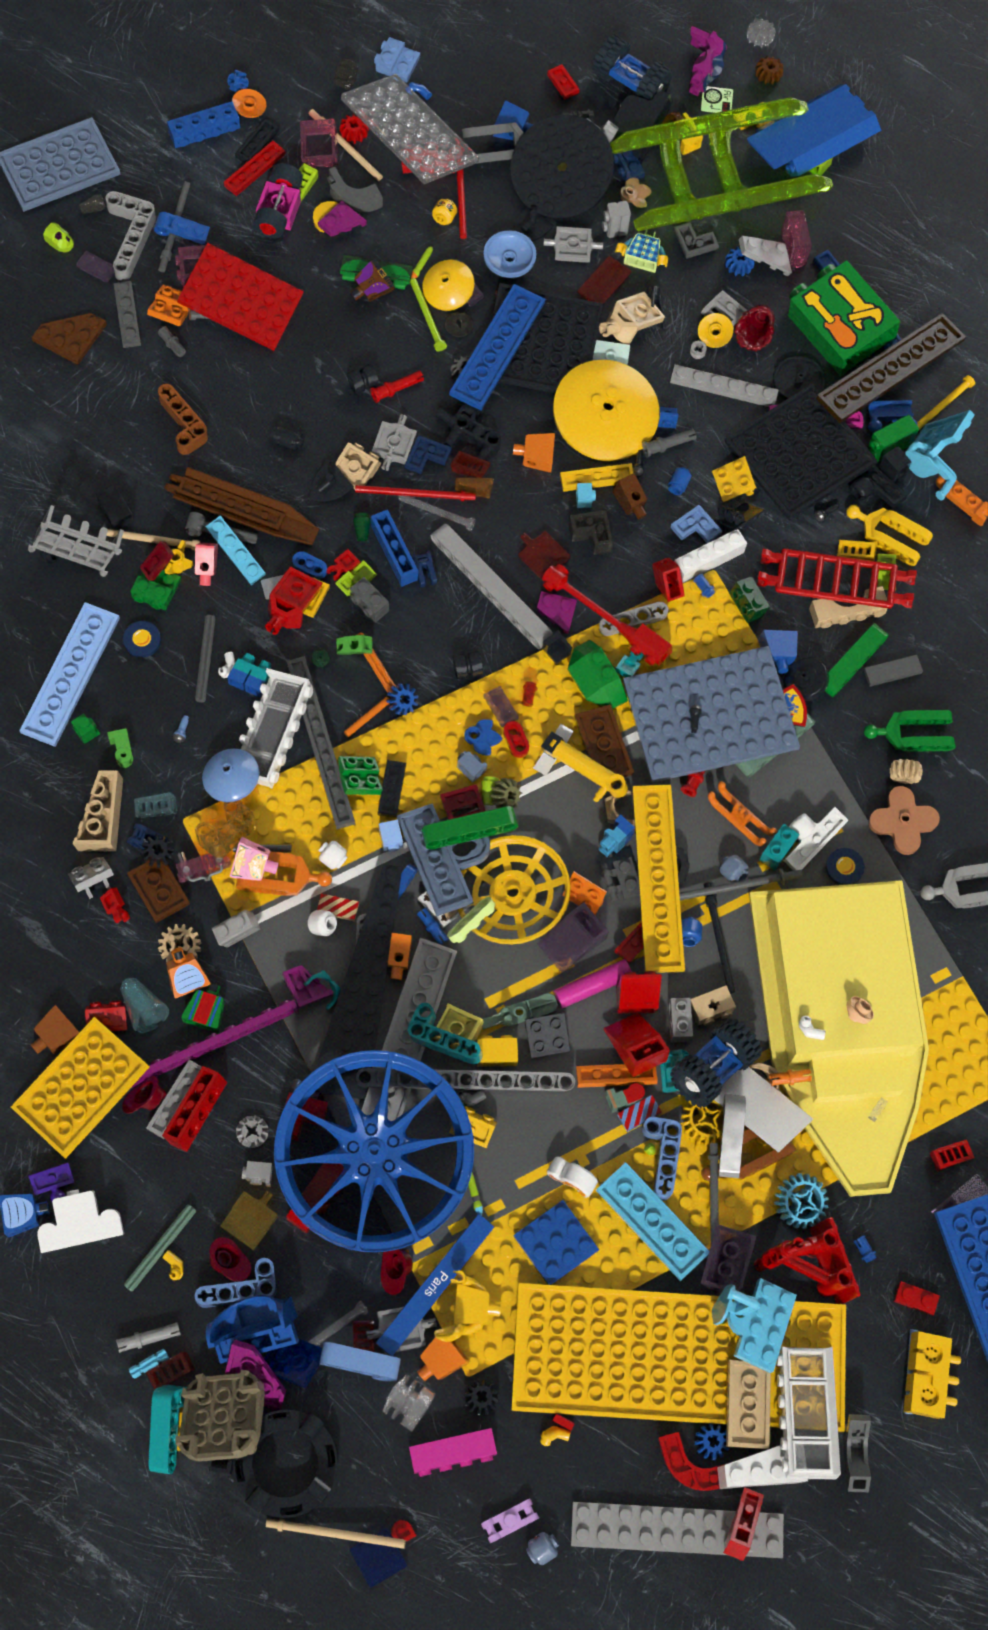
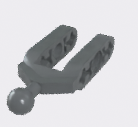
M515 122L462 129L463 138L512 132L515 149L524 132ZM514 150L465 156L466 165L511 160Z

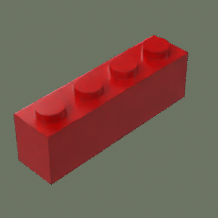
M322 1164L302 1193L303 1198L311 1208L325 1196L344 1168L342 1164ZM342 1189L338 1190L333 1196L337 1197ZM331 1198L316 1211L318 1215L327 1212L331 1205L329 1203ZM291 1209L286 1219L307 1234L310 1229Z

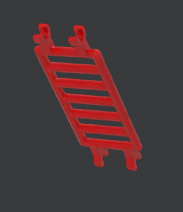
M786 548L782 549L781 553H774L768 549L762 550L761 564L778 563L779 567L777 576L759 571L757 582L759 587L775 586V591L778 593L891 609L894 604L912 608L914 593H895L896 581H903L909 585H914L917 570L900 571L896 564ZM788 556L799 558L794 587L783 586ZM806 559L817 560L813 590L801 589ZM824 561L835 563L831 593L820 591ZM842 564L853 565L850 595L838 594ZM861 567L872 568L868 598L857 597ZM879 569L890 571L887 601L875 599Z

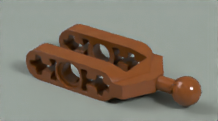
M750 1129L745 1130L742 1146L759 1136ZM789 1142L780 1152L773 1150L742 1167L740 1166L739 1179L742 1180L796 1152L797 1149L793 1142ZM710 1165L703 1167L701 1170V1176L706 1181H710Z

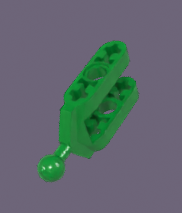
M949 710L894 712L886 728H877L873 724L867 725L864 728L865 737L873 739L877 735H885L896 750L920 752L950 751L955 749V738L952 736L901 738L900 725L950 724L953 722L952 712Z

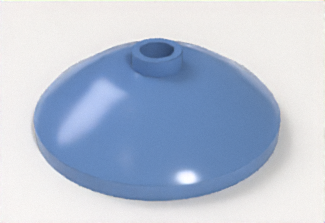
M502 231L494 234L486 242L484 261L487 267L499 276L506 278L520 277L529 272L534 266L536 248L526 235L517 231Z
M241 749L223 750L215 754L207 762L202 775L204 788L212 798L221 802L241 800L248 796L256 787L259 780V766L255 758L247 751Z

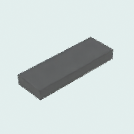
M917 655L864 668L869 687L919 675L923 672Z

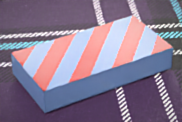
M651 1095L619 1112L617 1116L626 1132H629L643 1124L647 1118L660 1115L662 1111Z

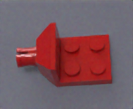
M290 566L269 595L268 614L270 620L265 625L266 630L271 632L274 628L272 634L276 635L282 626L287 629L301 628L303 613L321 590L323 583Z

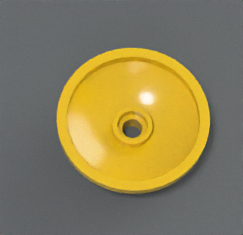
M457 260L440 261L433 265L426 273L422 285L423 294L432 307L442 311L455 310L462 307L471 298L475 287V280L471 270L464 263Z

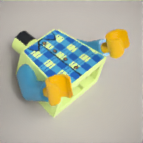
M647 229L645 234L637 233L634 238H630L625 243H617L615 253L620 252L622 256L625 255L624 264L656 273L657 266L665 265L667 267L668 256H666L664 248L660 246V239L655 238L656 232L652 229Z

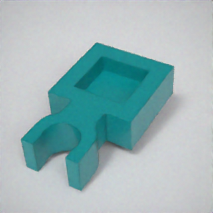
M631 651L629 657L624 655L615 668L616 672L625 678L634 676L641 665L639 662L643 658V654L641 653L639 656H636Z

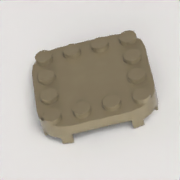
M241 1370L239 1374L207 1377L203 1373L195 1375L196 1379L187 1388L183 1387L181 1396L185 1398L180 1436H175L176 1445H178L181 1452L193 1461L235 1459L254 1454L257 1450L261 1433L265 1397L263 1382L247 1370Z

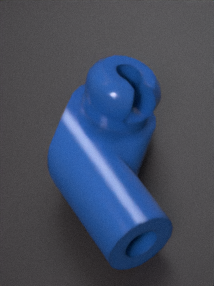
M410 82L406 88V91L411 95L417 91L426 100L432 96V93L419 83Z

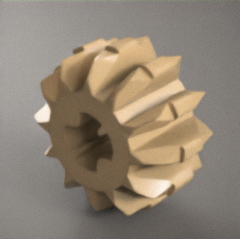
M895 760L891 763L890 778L898 783H917L921 780L922 765L914 760Z

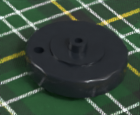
M802 658L788 668V672H786L784 677V685L787 688L794 684L801 692L804 700L810 701L819 697L826 690L829 684V672L820 660Z

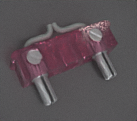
M214 841V845L212 842L210 843L212 853L187 861L184 852H181L184 862L180 853H178L180 863L176 864L179 882H195L201 879L207 882L211 880V876L221 873L223 869L229 868L231 861L227 857L225 849L219 850L217 842Z

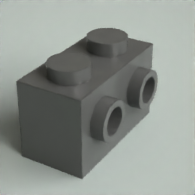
M365 577L350 588V599L352 602L358 605L364 614L375 623L389 612V601Z

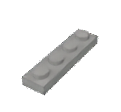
M191 1060L187 1062L146 1127L148 1131L165 1139L162 1134L202 1066Z

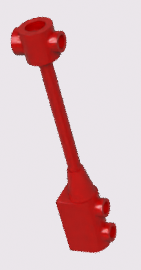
M557 564L556 567L550 566L542 577L544 581L543 586L548 591L564 589L615 626L631 645L629 649L636 655H639L640 652L645 655L644 660L649 665L653 666L655 663L658 666L661 665L672 653V644L643 623L636 629L619 621L568 583L567 575L569 572L561 564Z

